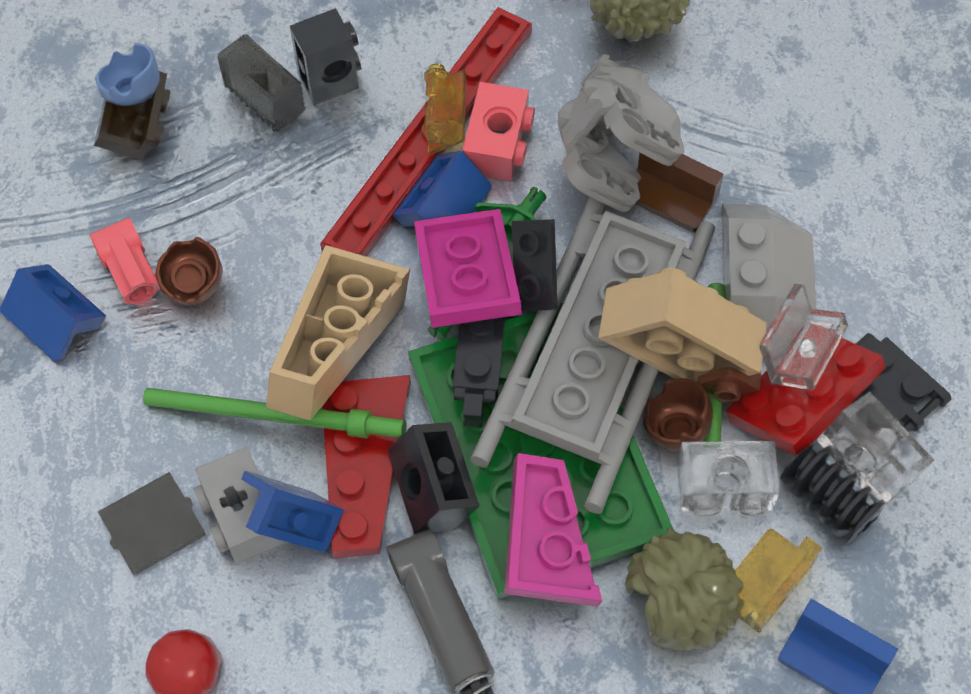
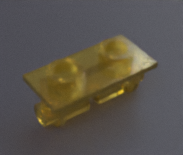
M437 63L431 64L424 73L426 96L429 98V101L425 102V123L422 126V132L428 141V153L430 155L465 142L466 72L462 70L451 75L442 64Z

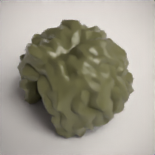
M590 0V8L594 14L591 19L605 25L606 31L618 39L626 38L628 42H638L643 39L649 40L651 37L657 36V34H668L672 24L678 25L681 23L683 16L686 15V8L689 6L690 0Z
M670 527L667 528V533L657 537L653 536L650 539V543H646L643 546V552L632 556L630 565L627 568L626 590L629 594L639 592L649 596L645 605V614L647 616V626L652 633L650 638L655 646L685 651L691 649L702 650L706 647L712 649L715 646V642H720L723 638L727 637L728 630L734 629L736 620L742 616L740 611L744 606L743 599L738 596L743 590V582L735 575L736 571L733 568V562L728 558L726 551L722 549L719 543H712L709 537L698 533L693 534L686 531L684 534H680Z

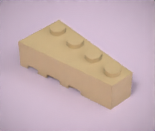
M325 245L270 369L266 408L311 421L404 306L410 269Z

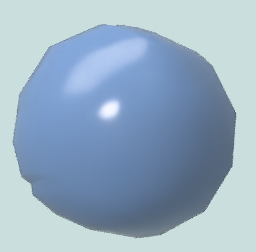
M135 43L133 53L125 55L118 51L113 52L109 64L99 70L95 81L101 97L107 102L118 106H132L144 103L153 96L160 83V73L152 49L141 43Z

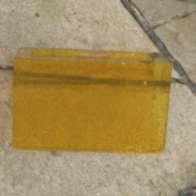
M768 529L735 570V575L743 582V590L738 594L744 601V606L740 611L742 614L740 619L760 633L814 566L822 547L807 536L797 547L774 529Z

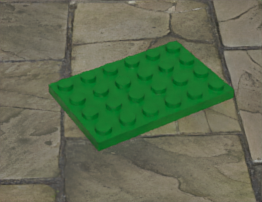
M564 302L561 303L558 308V311L554 317V320L549 328V331L545 337V340L541 346V349L536 357V360L527 378H530L534 371V368L539 360V357L543 351V348L547 342V339L551 333V330L556 322V319L560 313V310ZM538 311L509 319L505 322L498 397ZM458 336L408 351L409 361L432 424L452 422L480 506L467 518L497 600L510 596L509 594H504L513 466L514 459L518 453L564 460L578 510L576 518L583 543H587L591 557L589 562L590 568L643 551V546L646 543H650V539L653 536L657 537L667 533V528L671 527L673 529L634 435L625 453L603 511L600 514L588 511L584 505L601 464L508 426L505 427L488 466L482 468L473 464L470 460L498 398H495V403H484L482 427L463 426L464 401L454 400L453 394ZM621 404L617 411V414L621 415L623 411Z

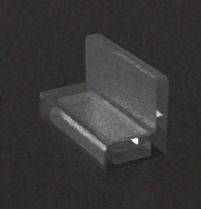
M803 284L793 285L760 342L759 349L772 384L814 390L844 335L848 322L845 313L811 308Z

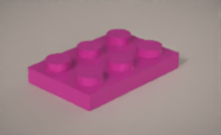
M500 209L414 221L432 328L522 315L519 291Z

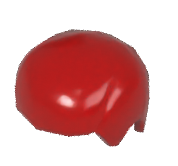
M192 629L170 631L151 647L146 660L145 676L155 694H207L216 685L222 656L212 639Z

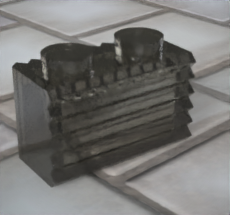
M242 35L218 53V62L224 87L229 88L230 93H234L235 97H239L240 102H245L246 107H250L251 112H256V116L261 117L262 122H267V127H272L273 132H279L306 109L304 106L305 102L303 101L304 97L302 96V83L248 35Z

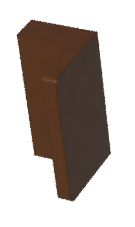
M639 152L636 170L642 179L637 183L640 198L635 204L695 233L699 223L704 221L719 197L724 174L684 154L677 158L671 166H666Z

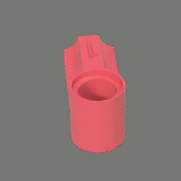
M130 217L90 233L89 236L104 268H109L125 304L140 305L152 300L154 294L160 288L155 274L143 254L145 249Z

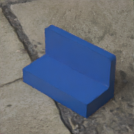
M463 151L437 154L392 216L402 227L414 226V221L474 213L475 205L477 202L483 201L492 186Z
M49 264L18 268L0 307V312L53 361L64 359L75 334L100 329L106 317L98 307Z
M244 471L241 480L261 491L246 527L256 534L326 553L344 509L312 491Z
M810 599L780 652L778 661L832 694H872L882 675L891 664L898 648L817 601Z

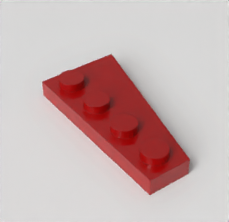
M410 375L342 381L323 404L322 410L349 413L351 409L371 411L373 416L404 420L406 401L411 385ZM324 428L328 499L333 504L344 509L331 540L334 559L380 554L390 502L392 479L395 474L388 449L399 438L370 434L369 438L348 436L347 431Z

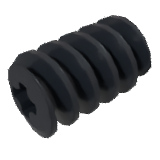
M810 445L789 463L779 479L784 484L796 481L792 492L798 498L809 494L806 506L811 511L823 507L819 515V520L822 523L828 524L837 520L832 531L837 538L851 533L846 542L847 546L860 537L877 520L886 502L881 499L869 505L866 501L872 488L867 486L855 491L853 487L859 476L854 472L842 478L840 473L845 462L841 459L829 465L826 461L832 449L827 446L815 452L813 450L814 445Z

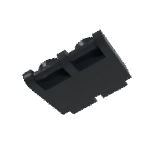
M867 333L856 344L882 355L886 368L840 415L886 456H891L897 450L896 444L911 430L918 431L924 426V418L938 406H946L952 398L944 387L889 338L885 337L882 341H879L872 334ZM928 396L932 399L920 411H914ZM904 422L905 424L890 438L886 435L898 423Z

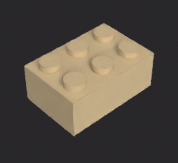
M665 268L660 270L659 273L642 278H631L625 283L606 288L598 338L674 379L689 378L697 382L699 376L725 367H733L748 376L761 373L767 322L749 313V309L736 305L723 298L717 290L705 287L687 277V273L676 268Z

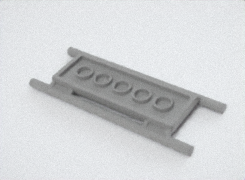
M590 197L556 270L558 307L555 310H538L470 460L476 466L487 467L505 427L508 426L597 462L601 465L584 507L592 513L600 514L603 511L659 371L642 362L622 414H617L638 359L598 338L606 288L625 283L631 278H642L659 273L660 270L665 268L680 269L687 273V277L695 281L714 234L715 226L711 222L701 221L691 245L687 249L685 247L686 241L606 210L601 215L605 204ZM583 258L581 266L577 272V275L573 281L569 293L564 301V304L560 310L556 322L551 330V333L547 339V342L543 348L539 360L534 368V371L531 377L527 378L536 360V357L541 349V346L545 340V337L549 331V328L554 320V317L558 311V308L563 300V297L567 291L571 279L576 271L580 259Z

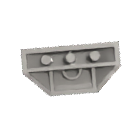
M722 204L725 299L736 305L749 309V313L767 322L762 360H771L779 352V349L816 313L812 233L766 205Z

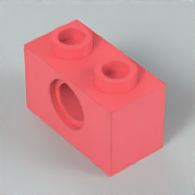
M485 82L479 83L462 151L487 178L512 182L515 167H523L527 142L522 141L524 132L531 133L535 116V108L528 107L529 90Z

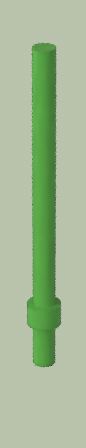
M146 388L143 395L144 405L341 430L347 431L348 436L369 438L370 434L400 438L407 429L406 420L373 416L372 412L367 410L351 409L349 413L319 409L310 421L266 408V402L156 388Z

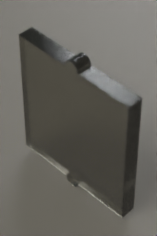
M170 472L97 511L112 537L110 545L115 550L119 549L133 576L206 535L191 509L193 506L191 498L183 496Z

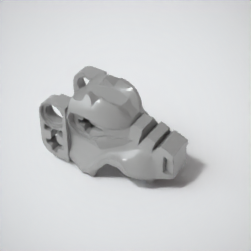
M603 54L583 76L580 83V94L574 100L563 105L558 113L557 123L567 154L563 159V164L569 181L579 191L616 210L627 212L640 198L637 183L642 178L637 170L608 143L607 136L610 137L614 134L628 147L666 166H671L685 151L680 136V119L676 110L649 87L648 79L650 74L638 68L621 66L609 60L610 55Z

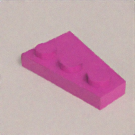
M518 453L514 459L504 594L598 607L603 600L599 586L595 585L589 565L591 557L587 543H583L576 518L578 510L564 460Z

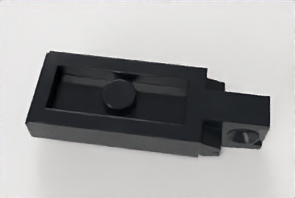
M506 317L459 324L453 394L454 400L464 401L463 426L482 427L484 403H495V398H498Z

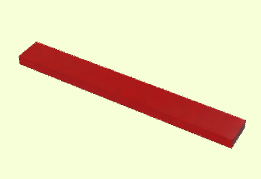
M496 8L321 241L322 252L325 245L366 257L369 255L394 221L393 213L436 155L442 154L471 116L479 83H495L531 34V22L502 8Z

